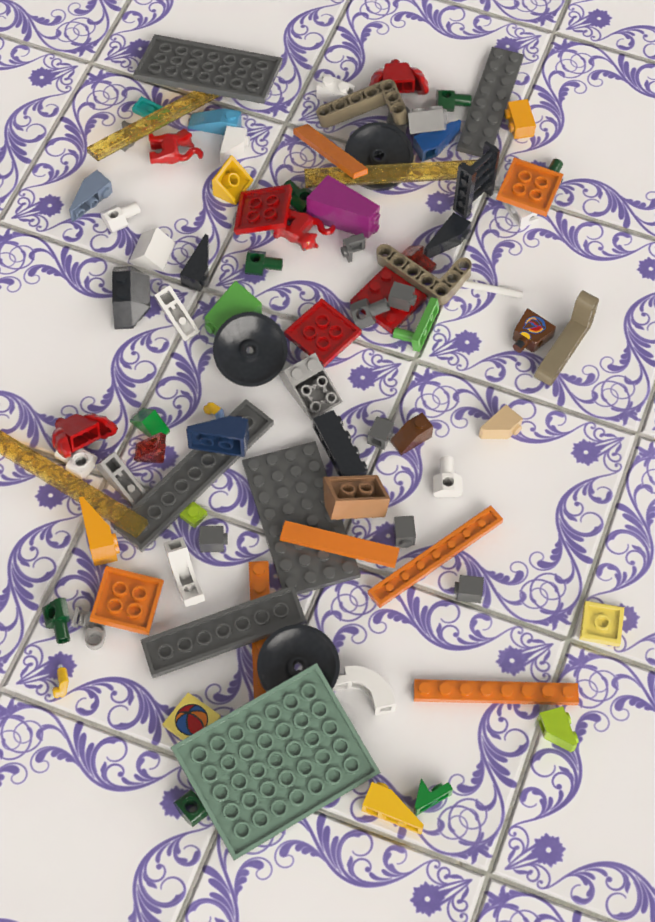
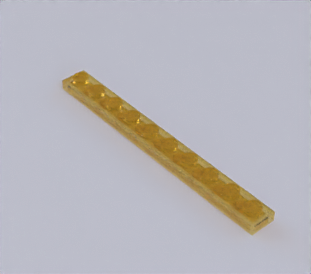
M193 91L88 146L87 153L97 161H100L220 96Z
M477 160L366 165L368 174L356 179L351 178L338 167L304 169L305 188L317 187L327 175L346 186L457 180L458 166L462 162L471 166Z
M0 430V454L75 501L80 503L79 497H84L100 516L136 538L149 524L148 520Z

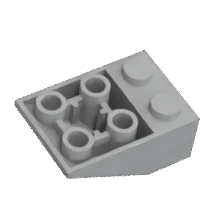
M431 106L427 111L426 108L412 109V112L408 113L410 134L446 130L447 109H443L442 106Z
M316 353L279 373L287 390L310 420L343 402Z

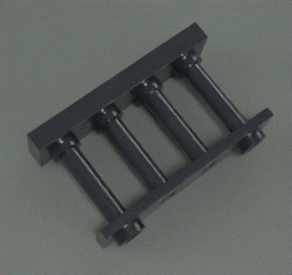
M488 141L484 142L483 154L475 163L468 166L462 162L458 166L453 210L465 219L471 215L472 203L485 192L492 196L494 192L500 150Z

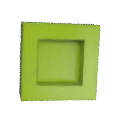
M192 502L180 513V518L196 528L208 514L205 509Z

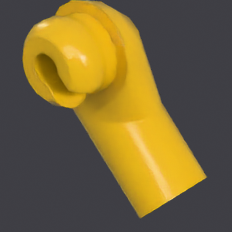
M60 667L57 669L59 687L52 689L55 698H63L66 695L69 683L67 669Z

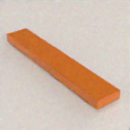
M309 124L293 129L295 136L351 178L356 179L368 174L366 166Z
M286 520L280 535V541L395 568L400 551L398 547Z

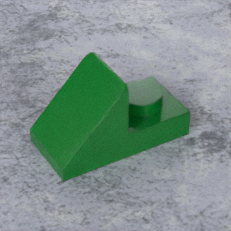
M421 779L414 807L415 816L450 797L453 788L449 782L444 785L440 783L431 789L432 792H430Z

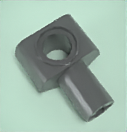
M367 298L350 304V312L354 323L360 329L376 324L375 316L390 310L386 298L370 304ZM364 309L366 311L365 318L361 319L359 317V313L361 310Z

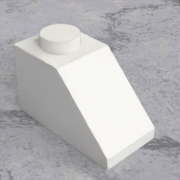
M226 127L220 150L221 164H224L230 155L236 158L244 154L246 146L249 147L250 136H247L246 128Z

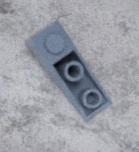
M98 170L83 180L69 209L72 222L81 218L87 211L96 207L99 202L108 198L113 193L111 181Z

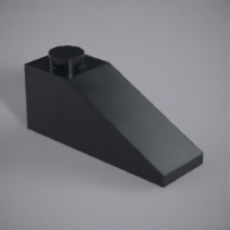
M453 212L425 247L424 259L428 260L461 245L472 233V230H470L471 222Z
M207 234L203 236L180 273L181 284L201 292L204 286L208 285L210 280L209 236Z

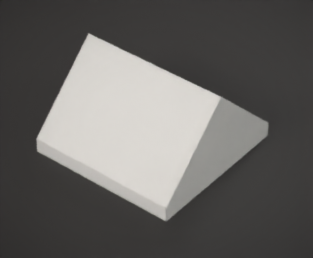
M157 227L141 234L129 263L163 272L175 242Z

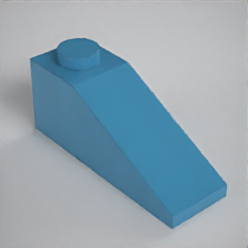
M223 108L192 113L188 129L225 135L227 126L241 128V111Z

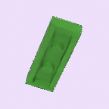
M430 298L415 332L396 327L393 332V338L411 342L413 351L420 352L439 312L438 299Z

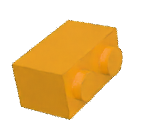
M528 99L508 102L504 114L505 119L509 121V132L513 134L514 139L533 137L536 124Z

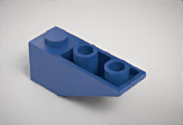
M461 120L449 122L446 124V130L419 133L414 136L413 148L422 162L437 157L460 133Z

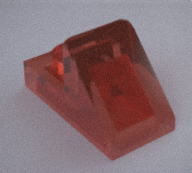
M423 245L409 246L402 252L403 255L431 273L436 269L437 264L423 254Z
M160 432L137 443L134 461L163 463L166 435Z

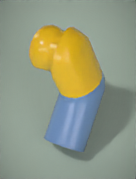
M213 402L207 403L203 408L207 415L214 414L216 419L225 417L224 410Z

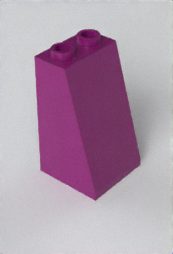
M329 175L307 197V213L323 221L325 226L331 227L335 225L336 229L354 235L363 233L365 238L375 234L380 227V206Z

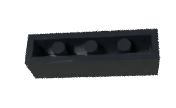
M334 410L313 418V429L338 476L366 475V472H368L367 465L364 461L360 460L358 448L352 445L351 436L348 431L344 430L341 417L337 416Z

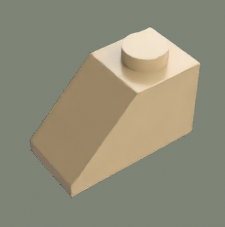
M505 405L480 427L479 437L481 439H509L512 435H517L521 431L523 418L508 405Z

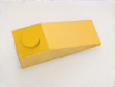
M371 782L362 804V811L421 835L424 824L386 784Z

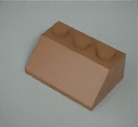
M378 475L323 477L325 508L331 520L386 516L390 497Z

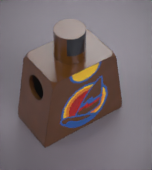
M527 308L513 333L512 339L515 341L513 345L514 350L518 353H521L525 348L530 352L537 351L554 337L556 326Z

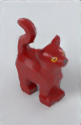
M185 128L177 133H166L159 136L148 133L151 150L162 149L160 153L155 151L149 152L151 164H175L189 160L194 154H197L199 159H202L204 156L201 149L194 147L191 139L192 133L188 132ZM178 146L189 147L191 149H189L186 152V154L182 155L179 153Z
M289 209L287 221H292L291 224L286 225V228L275 229L273 235L276 239L284 237L291 243H297L303 251H306L313 247H319L315 240L317 234L308 233L314 225H317L318 231L326 236L333 234L336 227L332 225L330 228L325 229L323 221L318 218H314L308 213Z

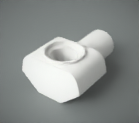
M133 202L122 208L115 205L100 212V215L109 231L115 233L127 227L126 219L139 214L140 209L137 203Z
M83 448L75 453L71 452L70 458L62 457L57 450L54 455L55 458L66 463L67 472L80 479L88 477L98 459L96 455Z
M450 456L440 458V474L433 476L435 497H460L463 493L462 476L454 473L453 458ZM445 483H448V484H451L452 486H445L444 484H445Z

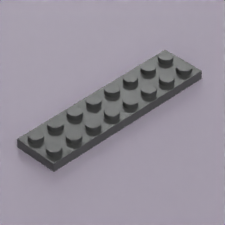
M496 47L491 48L456 151L481 157L485 141L492 145L495 144L505 115L504 110L507 109L524 54Z
M293 585L141 640V644L151 676L156 678L268 638L275 631L285 626L307 624Z

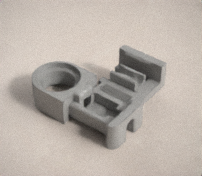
M75 607L71 622L72 627L84 626L87 629L85 635L87 647L91 650L100 649L106 637L105 625L90 622L91 612L79 610V607ZM94 635L100 637V641L97 644L89 643L90 637Z

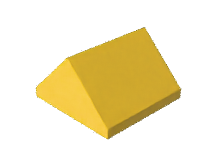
M232 155L228 157L212 179V189L214 196L236 205L240 199L241 192L246 191L254 180Z

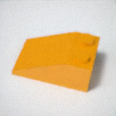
M79 497L94 566L118 561L116 554L120 553L116 533L112 534L110 526L84 497Z

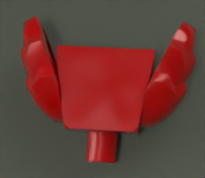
M397 59L386 63L384 68L375 71L369 84L371 86L391 79L395 82L399 93H415L416 91L418 95H426L429 92L428 81L422 71L416 67H410L407 62L400 63Z
M95 413L84 416L74 414L66 419L60 417L55 422L56 429L51 436L52 446L62 457L70 458L71 452L73 453L99 439H107L115 435L118 427L106 416H98Z

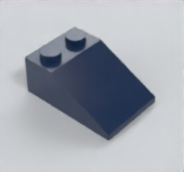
M226 416L187 426L186 432L189 449L245 457L249 442L248 419L242 416Z

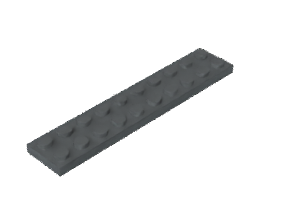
M247 399L229 415L234 417L242 416L248 419L249 442L247 450L274 425V420ZM193 449L113 525L114 530L139 551L143 552L180 516V513L186 507L195 502L240 457Z

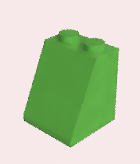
M235 281L205 316V328L210 334L216 336L221 325L234 315L244 312L262 314V303Z

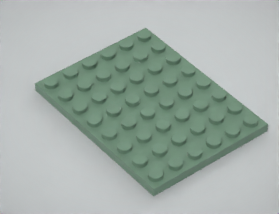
M317 663L171 747L172 752L233 860L238 859L381 773Z

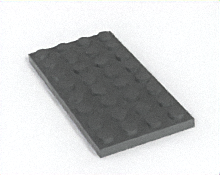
M154 34L133 77L134 80L265 104L281 68L282 58Z
M316 441L242 460L281 589L294 585L296 594L299 595L361 578L356 559L280 541L285 520L347 535L342 519L331 520L325 508L323 477H327Z

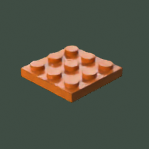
M514 157L496 200L546 217L564 174Z
M106 566L90 615V622L149 636L164 580Z

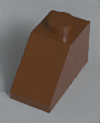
M422 412L408 420L392 437L390 442L399 454L403 455L430 439L433 433V425Z

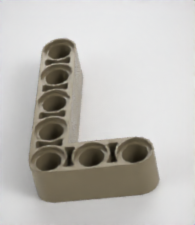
M391 79L381 81L321 105L316 110L318 120L323 128L332 127L384 105L387 106L396 125H404L409 120L404 101L395 82Z
M381 244L376 250L377 262L380 266L389 268L427 295L429 300L431 297L437 298L439 305L448 303L471 276L472 263L465 257L459 258L441 279H438L388 244Z
M584 290L580 292L575 301L571 320L537 368L534 378L549 386L554 383L589 331L594 321L599 298Z

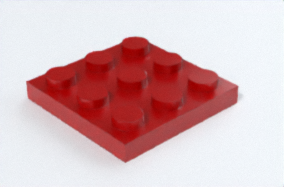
M291 185L242 191L234 226L235 234L241 235L286 228L292 195Z
M385 266L350 300V304L365 298L369 300L370 304L384 298L388 301L394 281L414 286ZM415 287L414 295H417L415 305H411L409 312L390 307L389 311L375 316L376 323L393 334L396 327L399 328L426 301L427 295ZM364 309L361 310V312L366 315V311Z
M322 298L284 331L285 337L310 356L316 353L323 368L362 334V330Z

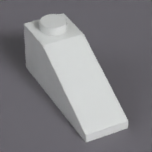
M170 285L154 295L155 300L184 341L200 332Z

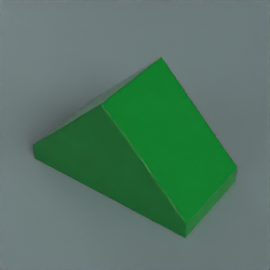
M142 408L130 419V422L156 444L170 433V429L154 409Z

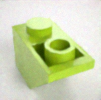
M564 707L540 712L537 721L544 739L569 752H574L579 740L576 732L571 729V717L568 712H565Z

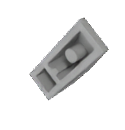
M116 452L109 454L95 465L107 482L132 507L147 494Z

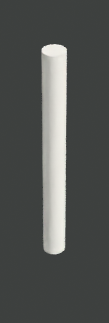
M468 280L462 286L522 298L523 291Z

